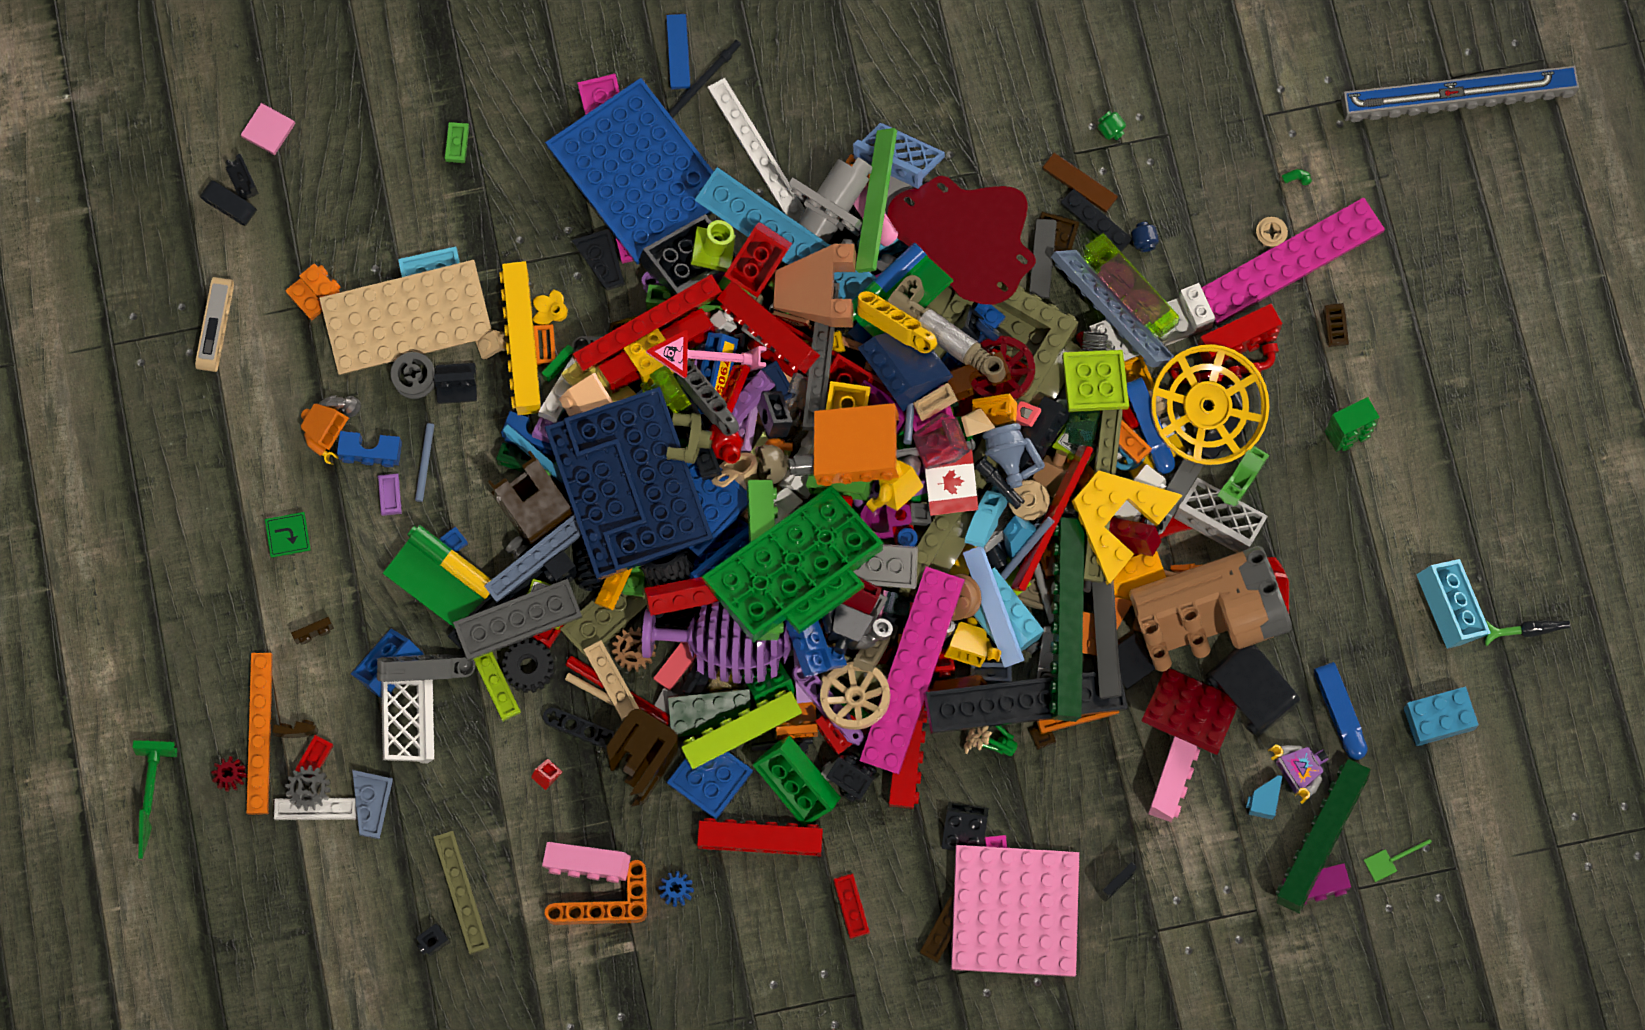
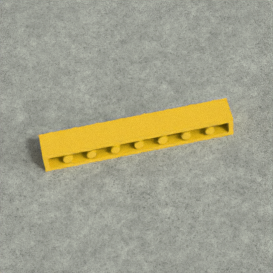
M526 261L502 264L503 271L499 273L500 282L504 283L505 289H501L502 301H506V307H503L504 319H508V325L504 326L506 337L509 336L510 342L506 343L507 354H511V360L508 361L509 373L513 372V378L510 379L511 391L514 390L515 396L511 397L512 408H516L518 415L539 413L541 400Z

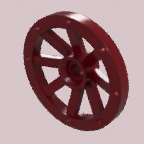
M1000 336L996 341L986 339L981 342V348L987 353H990L988 348L1001 345L1000 351L1011 376L1027 375L1021 386L1012 378L1006 381L1015 390L1010 392L1014 400L1022 397L1032 386L1036 374L1034 357L1029 348L1021 341L1008 336ZM1007 345L1019 350L1009 362L1006 361ZM1025 356L1028 368L1011 369ZM975 378L971 383L973 390L981 398L1003 395L1004 382L997 385L995 394L983 389L991 384L987 378L980 383Z

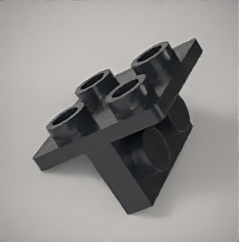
M475 363L436 365L434 382L437 388L438 404L477 401Z

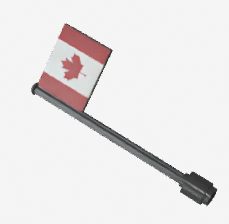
M973 439L965 442L897 450V458L923 455L930 516L979 510L972 451L975 449ZM813 454L798 455L788 459L790 475L803 476L814 474Z

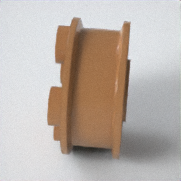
M966 574L954 575L965 579L952 617L953 621L973 616L981 605L980 588L977 582Z

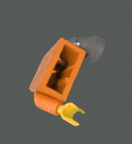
M330 396L320 401L319 404H314L311 410L305 409L301 413V418L304 420L301 428L305 431L304 437L307 446L319 456L323 455L326 463L333 465L329 461L330 455L338 459L336 453L327 452L326 449L330 450L349 417L358 414L361 402L353 396L345 398Z

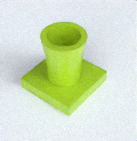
M716 220L711 222L707 229L697 227L691 264L727 272L732 264L736 237L732 226L725 221Z

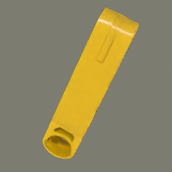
M865 291L859 294L857 314L861 318L921 353H929L936 348L937 339L935 335L923 328L918 320L872 292Z

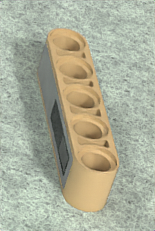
M215 277L211 280L195 366L197 370L217 372L233 295V280Z

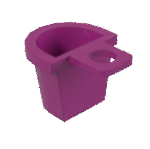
M904 504L899 509L907 513V517L903 521H898L895 518L897 511L887 505L877 508L873 513L865 505L861 512L862 520L880 539L893 538V527L909 525L912 522L910 506Z

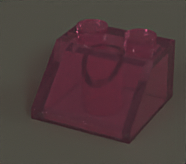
M940 413L912 435L925 469L955 463L970 452L957 418L944 413Z

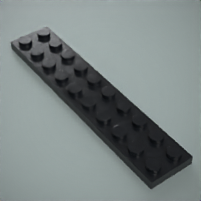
M1121 670V696L1106 699L1100 698L1098 672L1082 674V716L1125 711L1128 709ZM1053 677L925 692L924 698L930 732L935 734L983 728L986 726L993 727L1051 720L1052 713L1049 712V705L1052 701L1050 683L1053 681Z

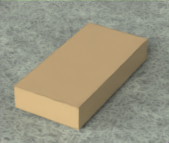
M947 383L914 402L913 405L920 419L924 421L958 400L951 386Z

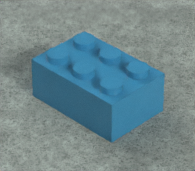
M1466 687L1408 702L1404 707L1416 746L1470 732L1479 725Z

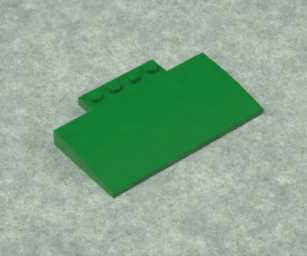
M831 485L702 576V579L753 643L785 620L800 634L864 588V583L853 571L883 550V542Z

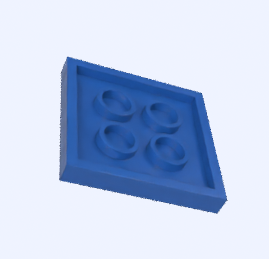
M729 752L693 770L685 758L667 784L717 820L753 773V770Z

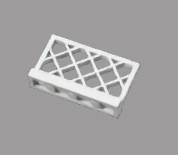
M433 680L382 682L383 760L416 761L420 763H429L434 760ZM387 684H394L399 689V692L394 697L388 692ZM409 685L417 686V694L413 698L405 690ZM401 693L409 700L404 707L395 700ZM391 703L400 710L394 717L388 712V706ZM411 703L417 708V715L414 718L405 710ZM401 713L410 721L404 728L396 720ZM392 722L400 730L395 737L388 732V726ZM411 723L418 729V734L414 738L405 730ZM401 733L410 740L405 747L396 740ZM392 742L401 750L397 755H389V745ZM412 743L418 749V756H411L406 750Z

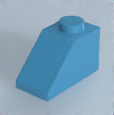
M1014 516L1003 530L1006 553L1011 560L1037 530L1033 523Z
M1276 776L1256 789L1252 796H1248L1246 808H1249V815L1268 819L1275 817L1282 776Z

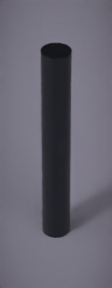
M812 737L792 738L798 746L803 741L807 745L813 744ZM781 740L751 744L752 752L769 750Z

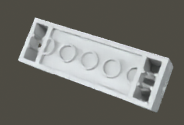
M1199 283L1182 289L1177 299L1136 314L1164 346L1212 328L1215 316ZM1106 320L1089 326L1088 332L1107 334L1108 341L1106 342L1108 344L1106 345V350H1123L1124 361L1140 356L1139 353L1131 348V344L1118 334V330Z

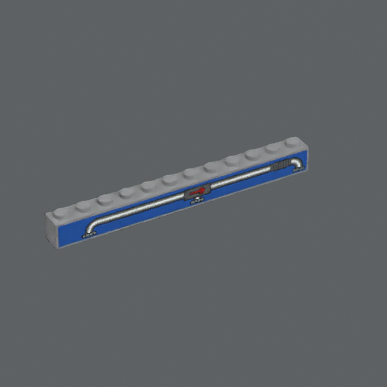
M1568 66L1348 91L1343 93L1341 100L1345 121L1358 122L1365 118H1370L1371 120H1377L1383 116L1395 118L1401 114L1417 115L1420 112L1427 111L1428 113H1436L1439 110L1445 109L1447 111H1455L1462 107L1473 109L1480 105L1491 107L1497 105V103L1509 105L1517 101L1532 102L1541 98L1543 100H1551L1559 96L1570 98L1577 93L1579 83L1576 67Z

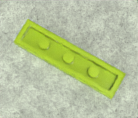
M491 652L473 659L502 721L520 714L521 711L493 653Z

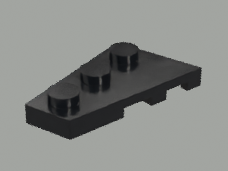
M610 229L572 240L606 290L625 285Z

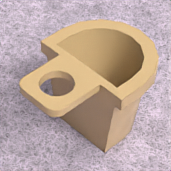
M745 452L741 453L740 459L736 463L728 464L724 461L719 465L723 469L721 471L722 475L713 478L712 483L719 487H726L735 480L747 490L748 480H759L756 456ZM729 476L727 480L719 481L722 477Z

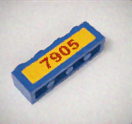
M708 333L705 351L736 354L739 339L722 333ZM702 360L701 373L720 395L734 362ZM698 407L699 413L704 414Z

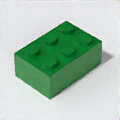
M1366 397L1332 414L1325 433L1336 452L1341 449L1346 451L1354 446L1353 443L1357 441L1362 443L1370 439V435L1374 432L1380 417L1369 397Z

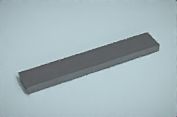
M1105 577L1102 583L1092 582L1099 694L1102 699L1121 696L1114 579L1107 585Z

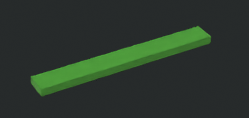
M895 128L877 130L871 165L873 168L869 178L855 268L858 273L876 271L897 136Z

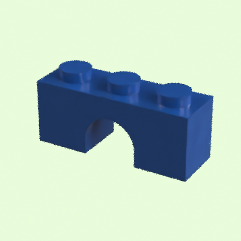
M510 411L503 429L508 424L538 451H541L544 456L553 458L554 454L550 443L533 438L527 432L530 425L529 417ZM502 429L501 434L502 437L505 439L504 441L509 444L516 445L504 435Z
M340 431L337 455L339 460H342L344 463L358 461L364 465L379 463L384 467H393V465H399L402 441L400 437L380 435L379 443L375 448L365 449L362 447V436L360 433Z

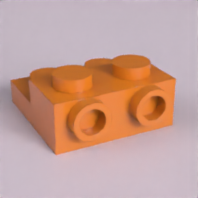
M315 263L299 275V280L285 290L287 295L311 321L323 312L320 298L340 293L339 289L341 288L334 279L330 281L327 278L328 272L322 265L317 267Z

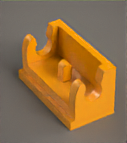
M1010 393L972 399V411L981 408L994 426L1016 423L1017 402Z

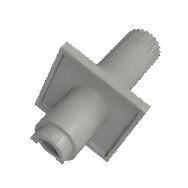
M859 157L853 166L838 159L817 192L792 177L789 182L792 188L791 192L806 207L797 223L826 243L830 242L837 229L842 231L844 227L851 234L859 237L861 235L862 222L848 212L868 183L869 178L867 176L869 173L871 174L873 167ZM781 261L776 270L782 268L786 263ZM775 272L769 281H771L772 278H775Z

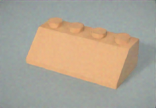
M595 373L569 388L559 398L569 417L613 403Z

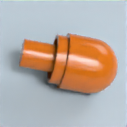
M770 438L765 442V445L777 446L783 452L793 451V443H785L784 439Z

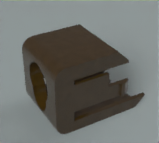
M529 451L528 453L532 459L522 465L526 471L511 483L506 478L496 485L491 480L488 483L494 490L491 494L523 539L532 544L571 516L573 510L538 459Z
M634 709L627 715L607 745L611 772H614L626 752L630 753L625 760L627 764L623 771L629 774L625 783L634 788L629 796L638 794L631 807L642 805L646 802L678 754L677 733L641 709Z

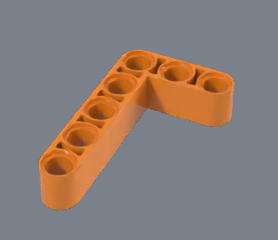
M634 860L629 863L627 873L628 901L552 903L545 909L546 919L553 925L639 923L644 921L647 917V871L644 863L640 860ZM639 866L643 869L642 873L637 876L631 873L632 869ZM641 887L643 889L642 894L634 896L632 894L633 888ZM636 907L642 908V915L638 917L633 916V909ZM595 908H599L602 911L601 915L597 918L590 915L591 911ZM614 908L622 909L621 916L613 917L611 915ZM554 909L560 911V916L556 919L549 917L550 912ZM573 909L581 911V915L578 918L570 917V912Z

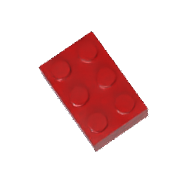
M758 222L724 276L758 298L792 243Z

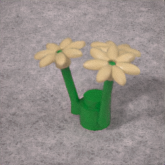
M989 726L977 728L978 734L975 733L976 729L969 730L966 737L967 742L964 745L966 754L969 749L971 750L972 746H977L978 750L984 747L1000 754L1004 753L1009 757L1017 749L1018 744L1013 740L1014 736L1008 733L1002 726H995L1005 735V737H1000L998 741L989 738L992 734L991 731H987Z

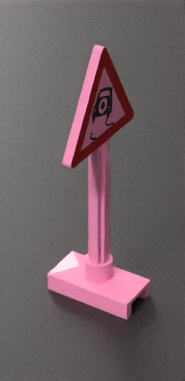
M687 330L646 350L648 355L682 378L687 377L688 359L738 362L749 366V373L766 367L765 362H760L761 353L766 351L764 346H758L742 354L688 350Z

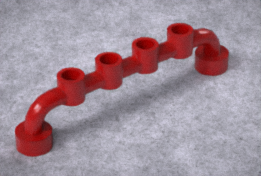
M1277 343L1262 346L1263 355L1268 356L1267 360L1261 363H1253L1260 374L1262 370H1266L1274 364L1275 353L1279 352ZM1178 361L1167 371L1171 373L1174 380L1180 375L1178 370L1181 367ZM1244 366L1227 368L1239 379L1242 378L1241 374L1249 373V376L1251 375ZM1211 371L1193 374L1197 382L1201 383L1202 381L1209 380ZM1219 373L1217 383L1222 382V377L1227 376ZM1186 378L1181 381V384L1189 383Z

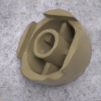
M774 445L757 446L755 456L759 457L757 466L759 479L773 480V484L779 483L785 477L787 467H789L788 455H784V452Z

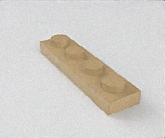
M602 640L583 650L623 721L632 710L639 709Z

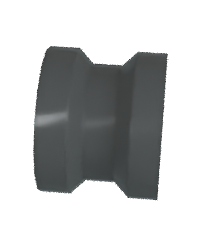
M520 536L513 539L506 547V551L512 553L515 560L531 549L528 544L523 542Z

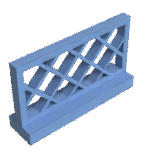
M880 123L862 141L857 140L853 144L854 159L859 157L869 165H872L874 147L868 144L875 143L877 130L889 129L891 127ZM897 131L896 140L901 139L905 143L895 144L891 176L915 188H919L922 185V179L945 157V152ZM918 147L921 150L910 151L909 148ZM906 148L907 152L896 153V149ZM933 154L936 156L935 158L926 159L925 155ZM922 156L923 159L913 161L912 157ZM909 157V161L907 162L900 160L901 158ZM925 165V168L923 170L918 167H915Z

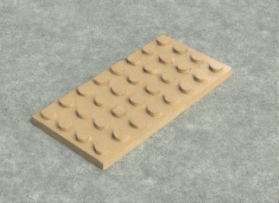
M474 260L320 298L339 375L395 362L398 357L409 352L427 354L475 342L492 331Z

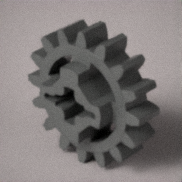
M302 766L300 767L301 772L293 771L294 778L288 777L291 784L285 785L286 789L290 790L286 792L287 797H292L289 801L291 804L296 803L297 809L303 806L304 810L307 811L309 806H311L313 810H316V804L323 806L322 800L329 799L326 793L331 792V789L326 786L330 784L329 779L324 780L327 775L325 772L320 774L321 770L318 767L313 771L312 766H309L308 770H305ZM297 782H298V783H299L298 789L295 790V786H296V784H297ZM303 783L311 787L313 794L305 789ZM320 786H322V787H321V792H320V794L318 795V794H317V793H318V788H319Z

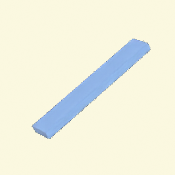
M979 546L963 552L971 577L980 588L981 605L997 649L1002 651L1000 657L1004 668L1025 661L984 548Z

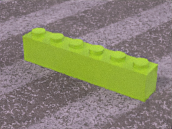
M783 690L774 695L776 699L768 702L766 699L756 704L757 709L750 712L748 708L738 714L739 718L733 721L729 718L721 722L720 728L713 730L711 727L702 732V737L698 739L692 737L684 741L685 746L681 747L692 770L802 714L791 691L787 693L786 690Z

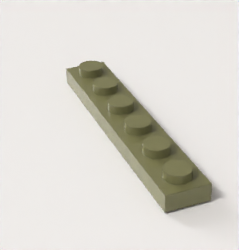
M454 831L435 836L433 838L469 954L472 955L490 949Z

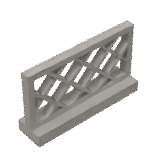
M1197 477L1180 504L1174 518L1236 553L1249 549L1268 516L1241 501L1236 506L1241 509L1242 513L1233 514L1231 507H1235L1233 505L1226 504L1225 502L1224 504L1216 505L1213 497H1219L1217 495L1220 490ZM1197 485L1205 489L1207 494L1198 495L1196 491ZM1209 498L1211 506L1203 507L1200 500ZM1196 501L1198 508L1190 507L1187 505V502ZM1226 508L1229 515L1220 517L1218 509ZM1213 510L1216 518H1210L1205 514V511ZM1255 516L1261 521L1251 524L1249 517ZM1244 518L1246 525L1238 527L1236 519ZM1231 520L1233 528L1225 526L1222 521ZM1249 530L1251 538L1249 539L1241 535L1240 531Z

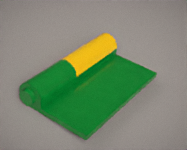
M421 525L418 528L413 526L407 534L410 537L407 543L389 564L383 575L455 628L453 622L469 616L488 597L490 593L485 588V585L492 579Z

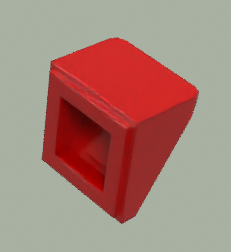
M546 759L534 770L531 778L543 789L547 790L563 771L549 759Z

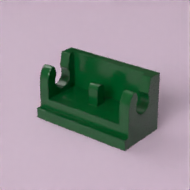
M504 442L496 457L498 465L522 473L526 472L522 465L532 459L522 449L510 446Z

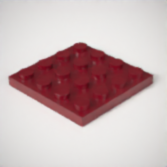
M1169 668L1163 672L1141 722L1217 755L1238 707L1226 693Z

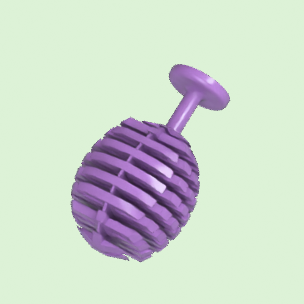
M719 601L712 604L711 615L708 604L702 605L699 621L696 623L694 614L688 630L656 628L655 615L650 616L648 609L645 610L642 631L643 658H650L652 656L656 640L688 642L692 658L694 653L697 655V671L704 675L706 662H708L709 678L714 680L717 678L718 666H720L721 681H729L732 669L733 683H741L744 669L745 682L753 683L757 667V681L764 682L768 664L771 666V678H774L778 674L780 658L784 655L785 664L792 647V641L785 625H783V633H780L778 640H757L753 643L725 608L722 612V604Z

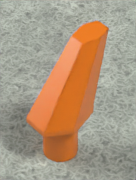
M1195 563L1171 565V570L1183 572L1201 565H1196Z

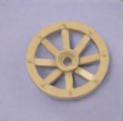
M849 662L843 668L833 669L827 675L821 687L820 701L824 713L834 724L845 729L857 730L867 728L883 717L890 703V688L887 679L876 667L873 672L863 671L854 667V662ZM854 671L868 673L860 687L857 686ZM845 673L849 674L851 685L849 689L836 680ZM875 677L881 687L865 693ZM831 685L845 696L828 697ZM882 695L879 707L866 701ZM829 704H847L837 714L829 706ZM861 708H867L874 713L862 719ZM852 709H855L856 720L844 719Z

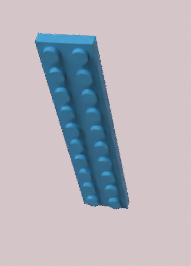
M718 167L695 198L696 202L747 237H749L754 227L760 222L791 242L792 245L782 260L787 265L830 246ZM856 270L855 272H835L834 283H840L839 299H855L877 277L870 272L858 273Z

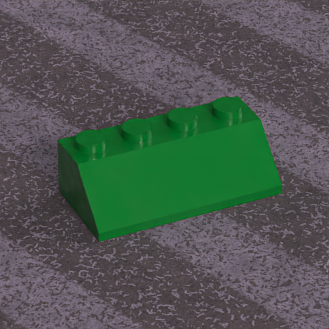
M790 735L773 745L752 764L803 827L832 811L841 798Z

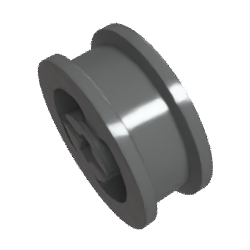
M418 352L405 353L393 363L391 379L396 390L402 396L410 399H419L428 395L435 387L434 374H436V370L431 360L424 354ZM416 364L423 365L427 369L425 381L420 367ZM403 370L407 383L412 387L401 383L400 376ZM412 373H416L415 378H412Z

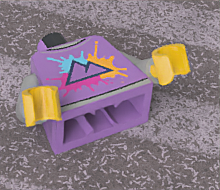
M1274 745L1268 749V751L1274 752L1275 755L1271 759H1277L1275 763L1295 793L1294 796H1301L1303 800L1300 803L1303 804L1311 795L1316 793L1322 781L1321 774L1323 769L1320 765L1328 761L1324 750H1320L1313 755L1309 747L1303 748L1296 745Z

